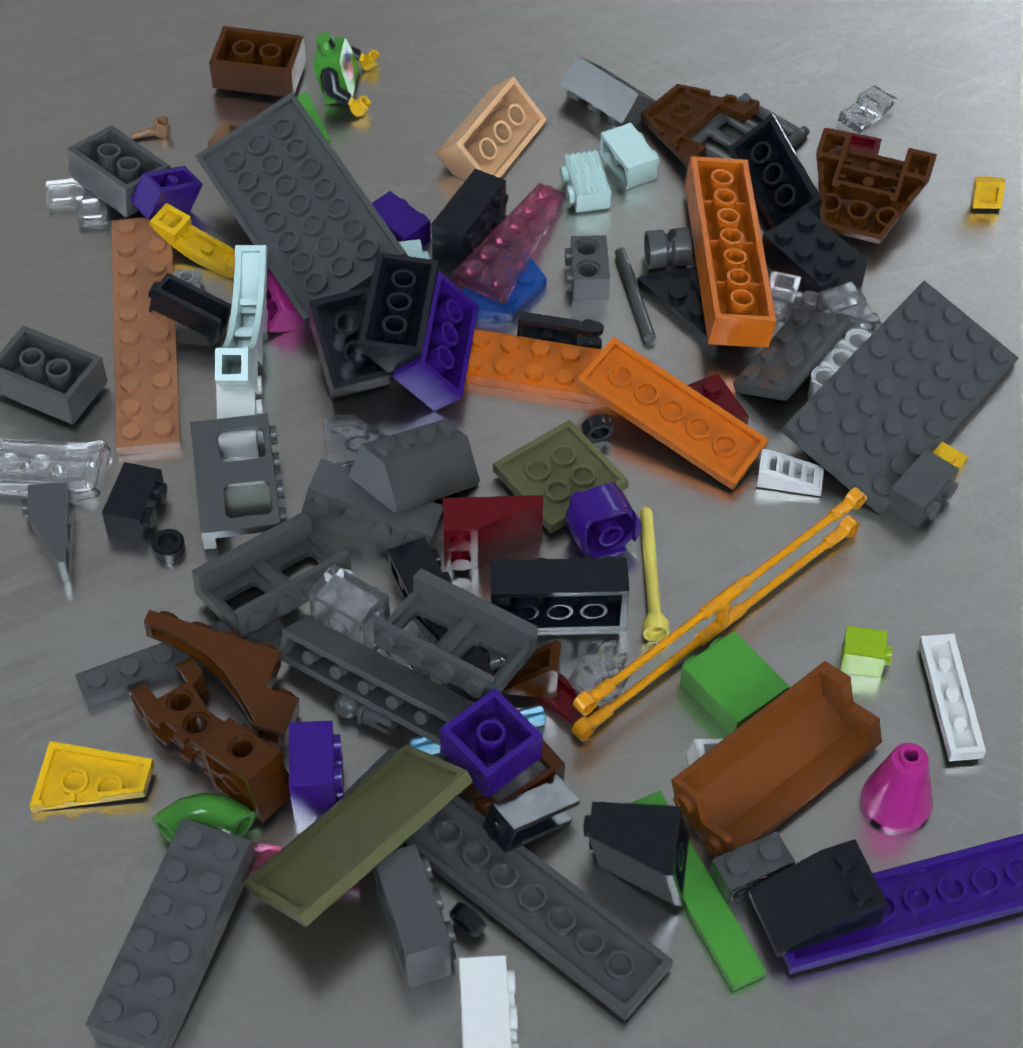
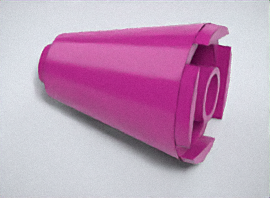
M903 743L898 745L867 778L861 791L862 808L870 820L873 819L882 825L881 829L902 834L915 831L922 826V823L928 819L932 812L933 795L929 759L926 751L917 744Z

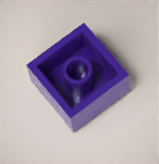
M496 688L440 728V751L454 765L468 771L473 781L472 784L487 799L542 758L543 735Z
M332 720L289 723V789L294 821H316L344 797V785L342 784L344 763L341 734H334Z

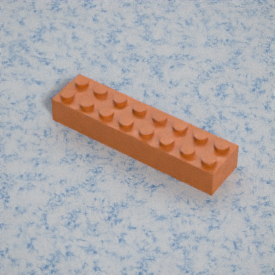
M691 156L685 178V190L708 344L769 348L776 325V315L748 160Z

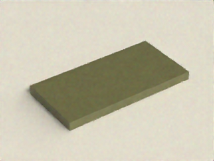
M406 744L243 881L250 894L307 927L473 781L467 770Z

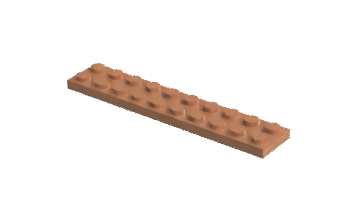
M147 217L112 220L115 424L118 456L182 450L176 321L154 310L149 312L151 298L148 297L150 288L155 281L160 282L167 273L173 275V247L149 225L151 219Z

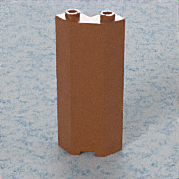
M824 661L671 779L674 792L673 801L676 806H681L683 815L703 842L706 850L714 857L721 856L770 834L882 743L880 718L853 701L851 677Z

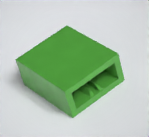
M735 631L724 638L718 637L708 649L701 654H694L687 658L682 665L680 686L728 735L790 688Z

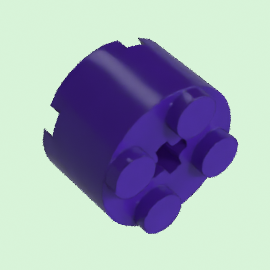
M609 482L586 491H577L570 497V506L566 511L565 523L585 556L587 554L592 558L617 557L627 550L625 545L631 539L635 542L639 537L641 521L622 490L615 483Z

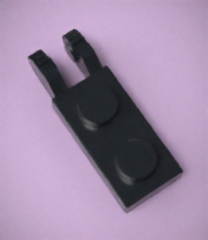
M522 311L519 313L517 336L601 349L602 347L600 335L604 332V325L600 321L586 319L580 322V320Z

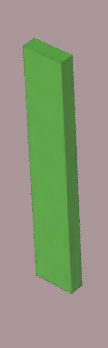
M661 790L631 802V804L669 806ZM689 840L682 905L733 992L765 977L766 969Z

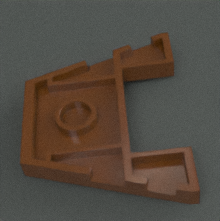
M676 84L642 112V122L688 168L691 156L705 157L707 155L706 146L691 139L695 133L719 113L745 123L760 110V101L755 99H749V103L738 101L735 95L726 94L724 97L711 95V90Z

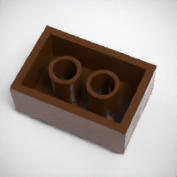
M223 26L209 61L212 87L285 97L291 92L295 94L306 63L304 36Z

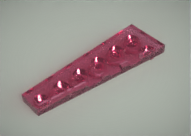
M539 182L453 272L452 282L505 304L518 282L519 275L526 269L531 254L534 255L539 240L544 237L548 226L551 225L562 206L565 193Z

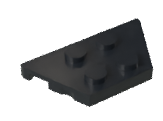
M697 267L644 275L637 278V283L641 290L713 351L719 350L721 345L708 344Z

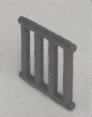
M744 93L737 98L738 101L748 103L749 99H751L748 93ZM761 105L760 110L755 114V116L762 120L771 113L774 114L783 131L790 135L788 140L793 148L809 134V129L806 126L799 128ZM719 113L695 133L691 139L702 143L709 137L729 148L737 140L718 130L722 125L727 123L745 134L755 126L747 121L742 123L723 113ZM706 147L707 155L705 157L724 158Z

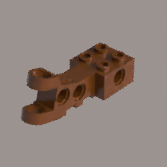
M191 657L174 665L178 677L182 676L186 683L158 699L144 682L128 691L135 708L157 740L166 746L171 742L182 749L179 752L181 757L189 763L197 759L206 766L204 772L210 777L213 787L223 795H228L247 805L255 812V818L262 823L291 797L289 773L284 767L282 761L283 753L280 748L271 741L266 743L260 739L249 725H240L230 717L224 722L208 711L203 702L210 692L203 672Z

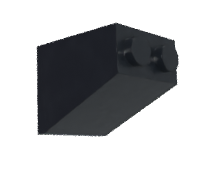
M592 801L591 815H585L583 832L584 837L589 838V849L591 853L595 854L598 865L673 905L682 906L689 834L681 806Z

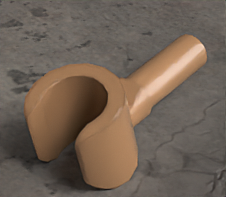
M156 117L153 127L131 133L132 139L136 140L152 135L161 139L167 138L170 134L168 117Z

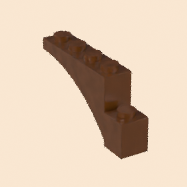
M149 610L144 620L146 636L174 647L207 668L226 686L238 701L257 736L266 743L271 741L279 747L286 748L289 741V723L296 722L300 712L299 698L295 697L292 692L282 688L272 689L281 667V651L266 642L254 643L244 640L242 636L234 632L227 631L222 633L212 630L207 624L199 621L190 623L181 620L173 613L167 611H160L158 613Z

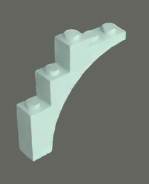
M235 245L234 286L229 327L223 346L215 348V381L225 391H257L258 365H262L263 340H267L268 310L266 308L268 248L266 245Z

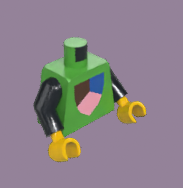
M330 33L318 35L316 37L317 50L313 69L325 104L341 103L344 106L348 104L355 116L364 115L369 111L368 107L371 105V101L364 95H361L356 100L353 98L359 70L358 61H360L364 70L369 71L379 65L375 60L380 57V54L376 50L363 54L361 49L349 45L344 37L332 38Z

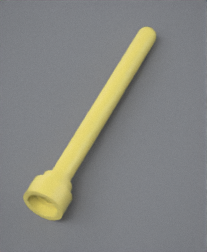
M643 507L640 510L648 614L642 622L643 637L647 641L660 642L670 634L669 620L661 613L653 512L651 508Z

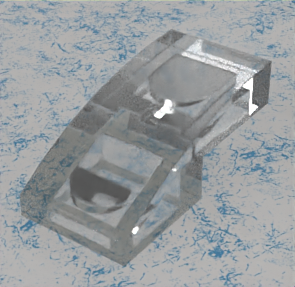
M874 85L859 93L855 104L841 110L837 121L860 134L884 116L895 104L897 98Z

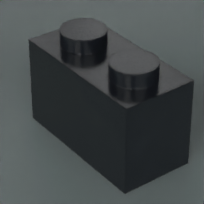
M127 462L123 463L102 511L106 532L139 539L145 538L149 527L152 528L156 522L159 503L164 502L167 495L168 487L164 483L161 469Z

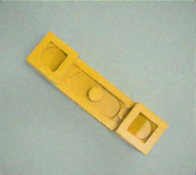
M166 203L150 220L149 225L167 243L184 256L210 271L234 279L235 249L191 225V216Z

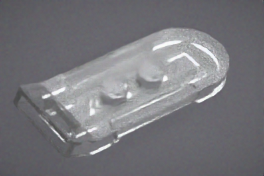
M0 438V495L27 496L28 485L68 482L72 501L96 498L100 496L103 490L111 448L104 440L77 443Z

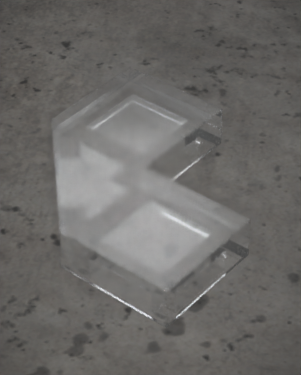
M74 179L46 181L48 209L77 206L79 226L108 223L107 203Z

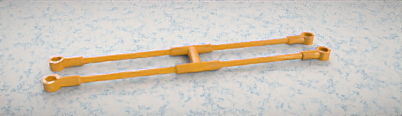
M857 487L851 489L844 500L829 510L827 516L750 574L742 576L700 607L697 614L611 679L606 678L592 690L580 693L574 700L573 707L584 717L575 722L571 732L580 741L587 740L594 733L595 729L613 716V712L697 647L700 645L704 646L715 636L719 635L746 614L748 608L827 548L831 549L845 537H852L860 528L861 523L851 515H847L837 528L822 539L819 545L744 602H739L731 608V602L750 588L753 581L831 522H836L851 510L856 511L862 507L867 500V495ZM716 613L715 620L696 634L694 640L610 704H604L593 714L585 717L596 708L598 702L616 689V685L703 619H709Z

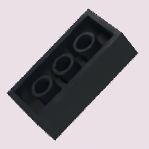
M627 557L536 558L530 560L506 558L490 560V603L538 626V631L626 629L630 593Z

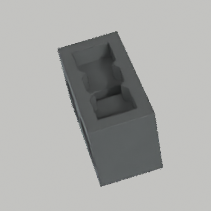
M607 235L571 236L570 248H565V266H571V270H566L567 288H572L573 300H608L610 271Z

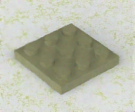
M570 419L493 463V472L515 496L543 495L542 525L551 534L566 525L565 515L570 506L569 499L575 492L586 491L609 482L615 483L622 491L628 488L629 480Z

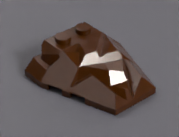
M824 128L816 151L819 194L823 200L820 208L821 221L837 234L880 244L930 181L937 154L908 148L905 161L850 149L852 134Z

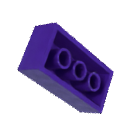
M437 270L422 356L394 370L392 377L433 411L462 399L479 307L439 270Z

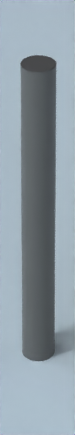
M623 247L618 248L615 251V255L644 341L652 342L656 339V335L627 251Z

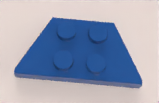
M512 237L462 291L479 305L477 319L487 320L493 318L498 321L514 322L519 316L520 311L523 312L546 287L547 278L520 242Z

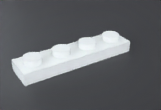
M955 634L921 636L919 647L948 760L983 759L986 749Z

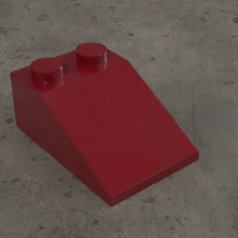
M543 495L443 498L445 570L455 569L464 571L467 569H478L489 564L490 560H498L542 540Z

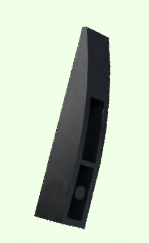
M425 537L387 550L390 572L404 600L413 591V576L420 568L452 583L449 573L447 571L442 572L440 568L442 564L436 548L430 549ZM416 616L438 641L447 633L448 630L422 616ZM479 645L472 646L461 658L465 662L493 676L498 672L497 669L492 670L489 665L491 661L488 650Z

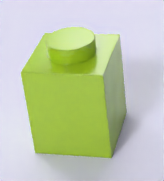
M847 625L842 643L840 670L849 674L881 678L884 665H891L893 646L887 645L888 631Z

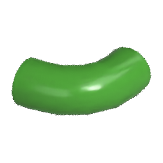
M203 792L179 798L160 810L152 820L160 833L171 842L182 818L242 837L253 825L256 814L247 805L228 795Z

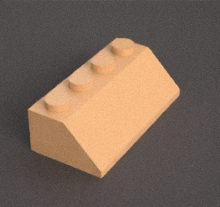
M514 76L491 87L436 154L449 171L461 179L466 180L475 168L500 178L547 119Z

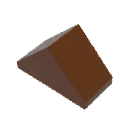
M554 640L537 648L503 691L510 695L557 699L561 642Z

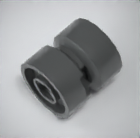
M688 227L672 228L668 233H665L663 230L645 231L644 253L648 269L666 268L668 263H671L673 267L691 265L692 242Z

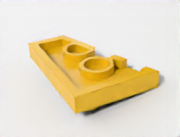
M49 741L29 808L32 812L146 797L155 763L152 758Z

